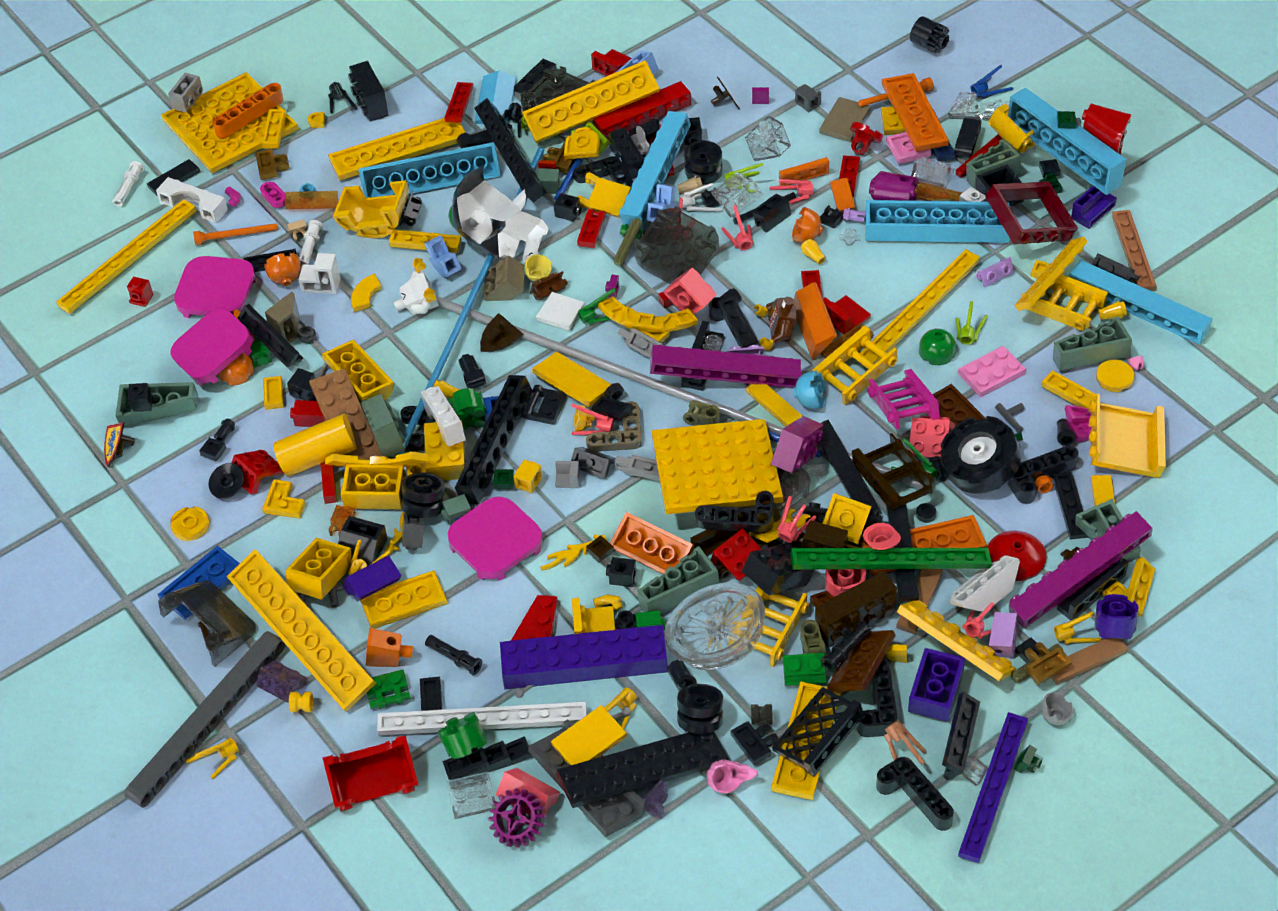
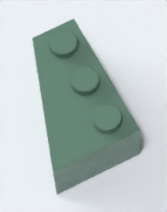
M1001 139L997 146H991L988 148L987 153L978 155L966 164L967 182L976 189L977 175L1008 165L1015 174L1021 173V155L1004 139Z
M1110 499L1076 514L1075 525L1093 540L1097 536L1100 538L1104 535L1110 526L1118 525L1123 516L1113 499ZM1140 546L1133 549L1117 562L1119 563L1123 559H1126L1128 562L1138 559L1141 551Z

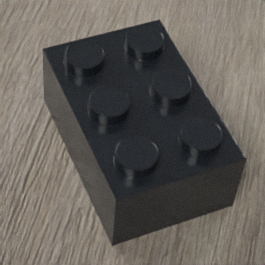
M368 60L349 66L350 73L348 78L350 83H352L350 89L352 95H356L358 106H362L363 115L367 116L370 122L389 116L385 91Z
M785 543L750 552L742 572L766 594L773 595L806 586L815 569L793 570L790 553L791 549L796 547Z

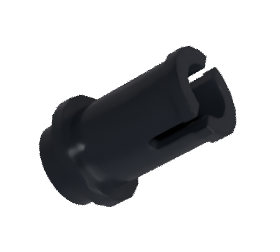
M228 418L223 420L220 428L213 436L215 440L224 442L229 433L235 429L234 421Z
M932 457L929 462L933 464L932 467L937 469V481L942 482L941 477L945 481L948 477L941 465L940 457Z

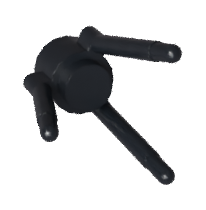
M333 82L329 86L330 93L328 94L330 113H333V99H341L343 96L354 110H357L356 105L348 96L346 90H343L342 85L339 82Z
M516 102L509 105V108L504 111L502 117L503 119L506 116L511 120L517 119L518 138H520L522 107Z

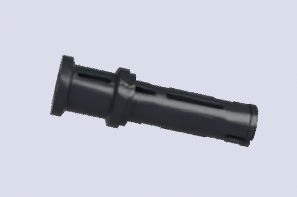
M861 622L841 644L835 645L829 655L821 659L822 666L829 672H835L837 666L842 661L848 659L850 651L871 632L869 625Z
M434 635L427 637L425 646L453 660L457 667L465 668L471 675H476L481 669L482 659L474 658L469 655L468 651H460L436 638Z

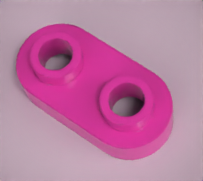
M269 181L260 186L261 195L272 207L281 208L287 204L286 194L276 183Z

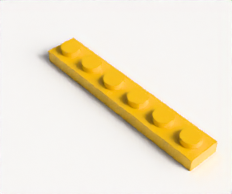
M1084 236L1073 239L1066 245L1014 305L1018 311L1032 309L1036 305L1035 302L1046 294L1045 291L1055 283V279L1065 272L1064 269L1073 263L1074 257L1083 251V247L1088 242Z

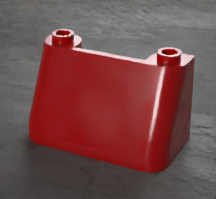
M1090 104L1088 110L1085 109L1082 115V120H1084L1083 129L1121 155L1123 141L1127 134L1126 127L1131 121V114Z
M406 735L396 737V740L391 741L392 743L386 741L376 746L339 754L340 757L333 755L322 757L335 808H340V811L352 809L353 804L400 791L403 794L415 791V787L419 785Z

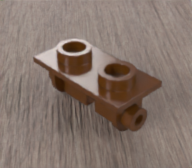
M562 271L558 274L554 272L543 281L537 280L532 284L530 294L534 293L533 295L536 300H542L550 296V288L554 293L565 289L568 283L566 279H562L564 272Z

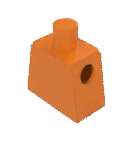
M369 628L366 666L397 667L400 657L412 658L413 646L401 645V634Z

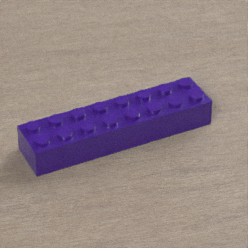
M663 625L500 642L504 690L525 688L528 685H534L533 687L667 673L668 664Z

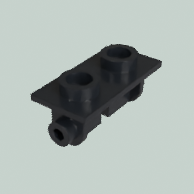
M413 190L410 196L407 197L399 226L403 222L408 226H413L416 223L422 200L420 197L412 196Z

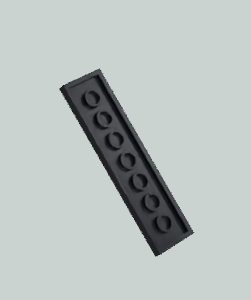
M688 732L557 769L556 776L572 808H576L710 769V766L715 761L729 760L715 732L707 734Z

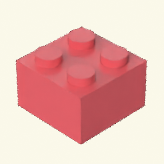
M693 267L677 277L663 291L680 311L689 308L693 314L703 309L717 295Z

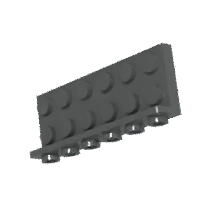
M568 719L564 721L562 729L529 745L528 748L529 753L562 790L563 788L556 776V771L570 765L552 746L551 741L573 725ZM631 791L579 806L578 808L601 834L607 837L642 818L645 803L640 796Z

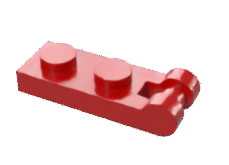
M588 208L577 239V246L595 248L603 221L606 218V211L600 210L598 212Z

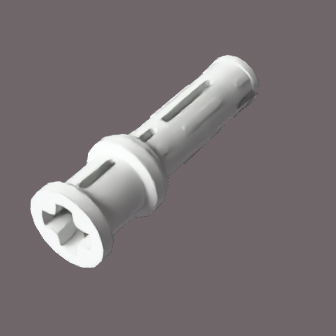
M132 161L129 164L130 168L124 174L123 183L112 200L115 206L122 207L132 186L139 181L140 173H143L145 170L140 162Z
M310 220L307 225L308 230L304 233L305 242L299 257L301 268L303 264L309 265L314 246L320 239L319 233L323 230V224L318 220Z

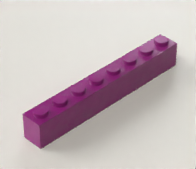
M652 345L650 374L794 388L801 376V359Z
M1137 511L1133 514L1125 515L1118 525L1110 526L1104 535L1100 538L1098 536L1091 540L1089 546L1077 550L1071 559L1062 561L1056 570L1044 574L1041 578L1042 580L1036 584H1030L1021 595H1015L1009 601V612L1017 613L1018 622L1025 629L1152 536L1153 528Z

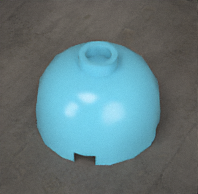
M816 370L800 376L796 387L793 389L794 397L798 398L800 404L810 409L823 408L826 404V398H823L826 386L822 374Z

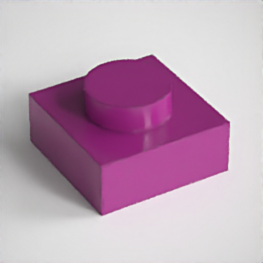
M612 274L610 281L606 282L605 292H609L613 288L616 289L608 298L612 296L617 297L620 288L619 275Z

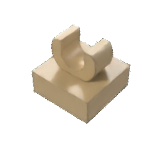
M304 219L287 224L289 235L293 234L295 241H297V233H302L304 238V233L306 232Z

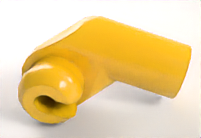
M607 594L593 599L595 608L612 604L613 610L623 607L622 599L619 596Z

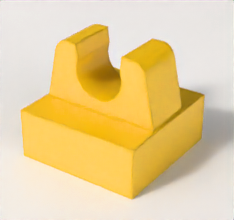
M576 409L573 416L575 431H583L584 428L592 427L594 416Z

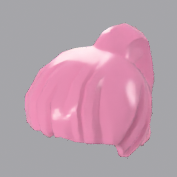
M722 759L712 763L707 771V781L710 788L714 791L730 793L735 791L744 781L756 777L758 771L746 764Z

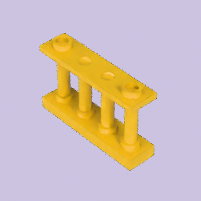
M1040 266L1037 271L1036 280L1046 268ZM1060 275L1055 279V283L1049 287V289L1054 290L1050 299L1045 301L1039 298L1035 302L1036 305L1030 311L1083 331L1090 328L1091 318L1089 316L1094 308L1102 309L1105 307L1108 292L1065 275ZM1061 294L1071 297L1065 308L1055 304ZM1078 300L1088 303L1082 314L1072 311Z
M863 326L812 371L817 370L818 373L822 374L824 381L827 380L842 392V403L846 405L850 401L855 400L858 394L869 386V379L876 380L888 368L893 367L897 363V349L894 347L890 352L886 353L871 341L870 329ZM863 347H867L881 357V359L873 364L858 353V351ZM850 358H854L868 370L863 375H860L846 365L845 362ZM837 369H841L855 381L847 387L834 377L832 373Z
M758 586L729 637V650L737 652L740 646L746 645L769 654L770 666L774 667L777 660L780 661L782 659L784 647L802 614L805 615L808 611L807 594L803 593L800 600L796 601L780 594L768 595ZM770 599L794 608L791 617L764 607L765 600L768 601ZM762 614L783 622L786 626L781 632L755 622L756 616ZM753 629L778 640L775 646L771 647L748 638L746 633Z

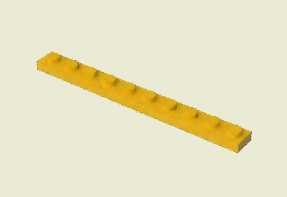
M185 199L180 201L57 300V306L71 314L197 212L196 206Z
M965 249L872 342L886 353L890 352L980 262V256ZM867 347L860 352L862 356L873 364L881 359V357Z

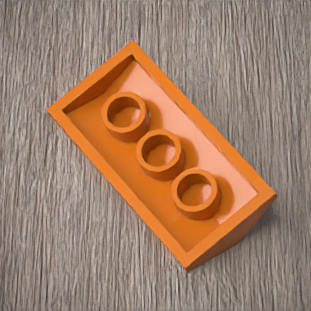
M813 282L796 291L794 306L796 320L811 359L814 360L837 337L817 283Z
M628 512L625 513L610 541V544L614 546V550L662 574H665V570L670 566L674 567L679 564L680 559L684 556H690L694 546Z

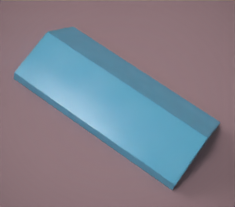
M500 70L483 76L478 104L488 98L498 108L500 114L503 115L504 111L509 108L513 101L516 77ZM476 112L475 124H483ZM506 116L504 120L506 124H508L509 117Z

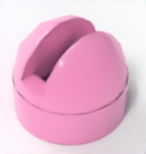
M1143 356L1128 359L1129 365L1133 370H1141L1144 367Z

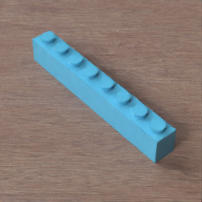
M668 111L666 117L663 118L661 128L657 131L656 138L650 146V151L645 156L644 163L638 171V176L632 183L631 191L626 196V201L619 211V216L624 225L628 224L630 226L632 220L636 218L642 221L640 228H643L647 220L648 203L656 201L657 184L664 183L691 126L687 113Z
M1079 260L1069 273V277L1107 291L1106 303L1111 305L1117 301L1124 302L1128 313L1200 345L1210 331L1212 318L1093 266L1090 263Z

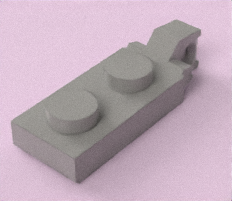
M620 327L617 333L626 338L624 343L649 358L652 345H664L637 329L631 328L628 331Z
M637 455L627 458L616 457L614 462L615 469L630 475L659 481L656 460Z

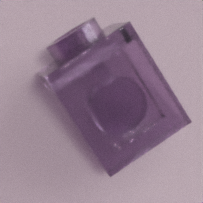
M662 780L645 797L646 811L651 816H657L660 819L664 817V806L662 804L668 798L667 784Z

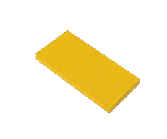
M557 351L532 368L533 374L587 407L597 402L601 396L604 397L605 390L611 385Z
M433 570L391 584L360 600L370 628L376 629L446 605L447 599Z

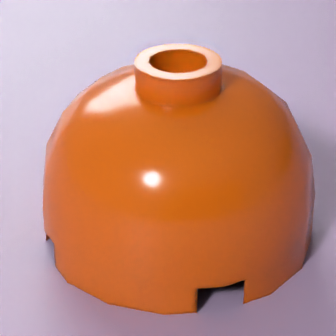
M803 207L799 213L802 216L796 219L792 231V240L798 243H804L808 239L814 240L816 236L820 237L823 227L820 226L821 219L819 215L812 209Z
M284 253L272 256L266 260L267 264H264L267 276L271 281L283 286L292 284L299 277L301 271L299 256L294 253H290V256H285Z
M244 353L239 355L218 373L220 380L227 382L228 385H240L249 380L248 377L254 374V365L250 356Z

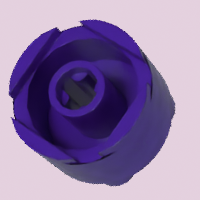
M1109 594L1104 596L1103 600L1100 601L1099 599L1096 604L1094 623L1099 636L1104 639H1131L1136 631L1138 604L1134 600L1132 603L1128 600L1127 596L1120 594Z

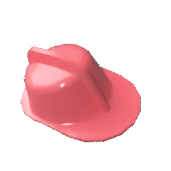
M886 523L872 524L863 533L864 540L869 548L877 550L894 548L901 540L900 534L890 524Z

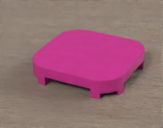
M199 256L192 259L185 266L174 295L178 311L186 318H190L191 314L206 315L216 309H226L232 315H234L235 309L241 312L247 301L252 284L256 283L254 268L251 263L243 259Z
M216 309L206 314L173 343L170 355L197 385L201 386L208 382L214 384L219 381L216 375L239 355L244 353L248 356L252 352L250 347L255 339L248 329L228 310Z
M492 497L455 521L447 532L451 551L453 553L456 552L477 572V577L482 580L484 578H498V581L504 579L505 572L532 553L536 556L541 551L540 548L543 542L541 529L538 524L513 501L505 497Z

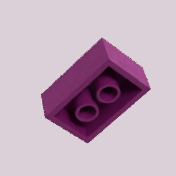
M802 416L782 429L771 464L793 473L811 459H814L818 451L816 448L817 443L821 441L824 434L822 431L823 424Z

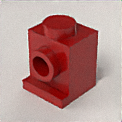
M133 276L127 285L131 298L129 303L146 307L154 295L150 281Z

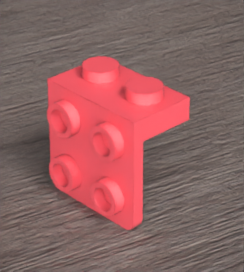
M920 415V418L912 417L909 443L924 457H941V443L946 434L955 427V423L947 417H940L932 420L930 416ZM909 448V450L912 452L913 456H917V455Z

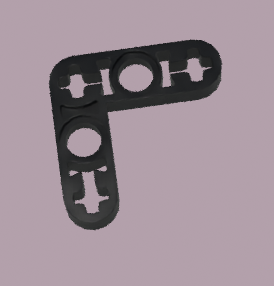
M615 156L579 166L573 172L574 180L577 183H586L585 176L590 172L599 178L609 175L613 182L622 185L625 183L626 186L632 188V178L621 160ZM595 168L602 169L601 171H593ZM617 174L624 175L623 177H616Z

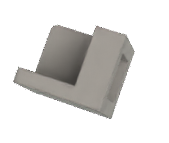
M556 461L555 487L578 488L580 476L579 461Z

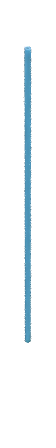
M541 147L537 149L531 162L534 171L544 153V149ZM519 188L515 198L522 192L521 188ZM490 253L484 262L425 390L434 386L435 381L438 380L484 282L488 269H490L495 258ZM422 397L403 435L406 441L403 442L405 449L424 410ZM401 451L395 455L403 454L404 451Z

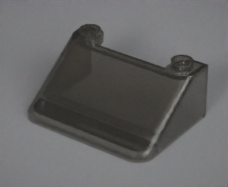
M208 580L169 592L158 600L160 615L163 618L183 604L212 631L205 640V646L210 652L211 663L214 667L238 649L256 632L254 621L216 585Z

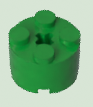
M465 388L454 392L450 400L448 397L447 401L459 419L462 420L463 430H466L467 427H482L485 425V412H487L481 391L475 392L472 388Z
M475 712L469 713L461 719L454 717L447 720V726L438 731L445 750L452 759L467 756L472 753L471 749L477 746L479 750L488 741Z

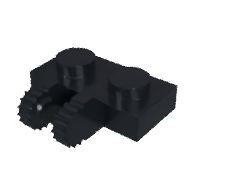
M747 721L730 730L732 738L753 766L771 756V750L768 747L778 740L776 733L768 735L763 739L761 738L770 732L771 727L769 724L754 729L750 722Z

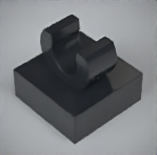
M716 187L711 191L705 189L701 193V199L705 207L715 208L723 206V200Z
M828 205L820 216L821 223L835 229L843 219V213L837 208H830V205Z

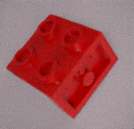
M611 49L606 55L597 51L591 54L592 69L605 76L616 73L632 59L614 49Z
M847 295L835 303L826 297L823 298L833 326L844 335L871 318V314Z
M265 450L235 454L231 462L242 469L244 474L242 487L251 495L257 494L263 477L284 474L279 463Z
M742 528L713 551L711 562L715 566L722 563L738 581H741L746 577L742 569L750 552L761 550V548Z

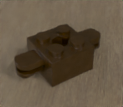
M810 520L805 533L803 532L796 542L792 541L789 543L796 548H859L848 545V530Z

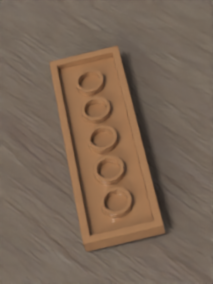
M345 368L310 380L309 384L325 421L344 413L348 416L357 449L344 455L358 456L370 460V456H382Z

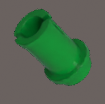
M622 224L620 228V235L625 237L628 231V224ZM643 229L639 230L635 239L641 240Z

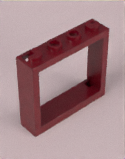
M1049 181L993 184L985 196L1014 245L1070 241L1078 230L1077 225ZM1040 199L1057 227L1023 229L1006 201Z

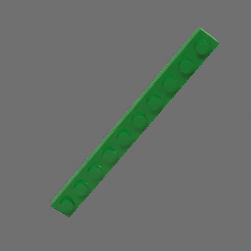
M792 548L790 553L793 570L990 569L992 565L988 548H888L884 550L873 548Z

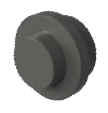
M309 325L302 326L298 331V338L302 342H310L316 337V331Z

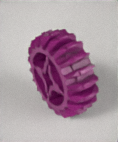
M515 788L513 793L507 790L505 793L506 797L502 794L498 795L500 802L493 801L496 808L489 809V812L493 813V817H489L488 821L494 822L489 828L490 830H496L493 836L495 838L500 837L499 842L502 844L506 842V846L512 847L514 844L516 848H520L521 843L524 846H528L529 840L532 842L536 841L534 834L539 836L542 834L538 829L539 827H545V824L541 823V819H546V815L540 814L545 808L544 806H538L541 800L539 798L534 799L535 794L532 792L528 794V790L523 789L520 792L519 789ZM517 801V804H514L510 811H505L510 804ZM526 803L531 810V818L526 815ZM515 815L520 816L519 821L514 820ZM503 818L508 821V832L503 825ZM524 825H529L523 833L517 835Z

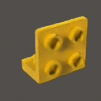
M580 597L571 598L574 634L615 630L612 606L585 609L584 605H580Z

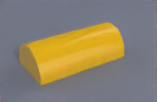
M354 339L322 353L324 362L334 372L345 368L355 394L361 402L379 394L382 395L384 400L390 397L394 389V382Z
M344 413L277 440L273 443V448L282 471L287 477H290L325 462L327 456L332 454L344 455L357 449L348 416Z

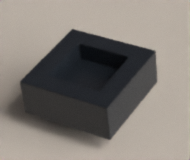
M1057 159L1039 161V169L1043 178H1045L1046 174L1053 173V176H1060L1061 170Z
M209 437L199 450L200 456L217 461L225 451L226 444Z
M1032 637L1015 648V653L1025 663L1029 662L1025 655L1026 649L1031 648L1037 655H1040L1035 648L1037 642Z

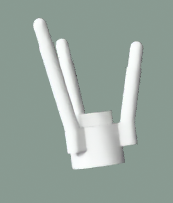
M710 183L679 195V198H683L682 209L686 208L687 211L722 212L721 208L692 206L695 205V198L701 197V193H695L708 189L714 184Z

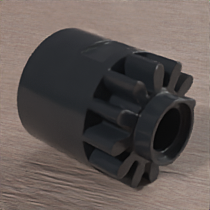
M921 16L911 29L910 41L936 54L940 52V49H944L947 46L950 30L938 22Z

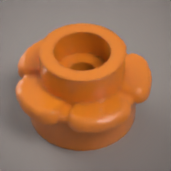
M1049 476L1038 477L1035 481L1036 490L1042 494L1049 492L1053 488L1052 478H1049Z

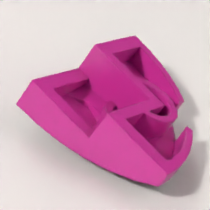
M1066 405L1064 408L1069 425L1076 434L1075 442L1089 441L1091 427H1089L1091 413L1088 412L1089 409Z

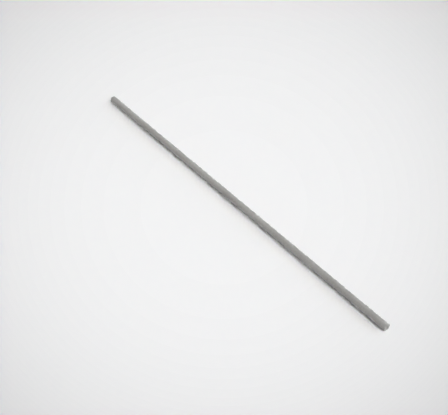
M436 296L439 307L461 314L464 306ZM470 309L467 316L486 325L493 319L491 316ZM515 326L524 334L520 338L685 401L691 402L695 400L701 403L716 405L720 410V414L738 421L759 419ZM766 421L768 431L781 435L783 427ZM817 443L816 448L824 453L820 444ZM872 462L880 473L891 471L888 467ZM913 477L899 481L918 490L923 488L920 482Z

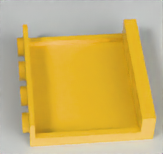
M1097 394L1094 401H1091L1089 404V412H1091L1089 427H1091L1089 434L1091 465L1160 478L1166 467L1164 407L1156 406L1153 413L1100 403V394Z

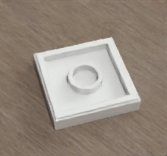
M552 292L537 314L536 321L569 331L579 316L578 310L585 306V302Z

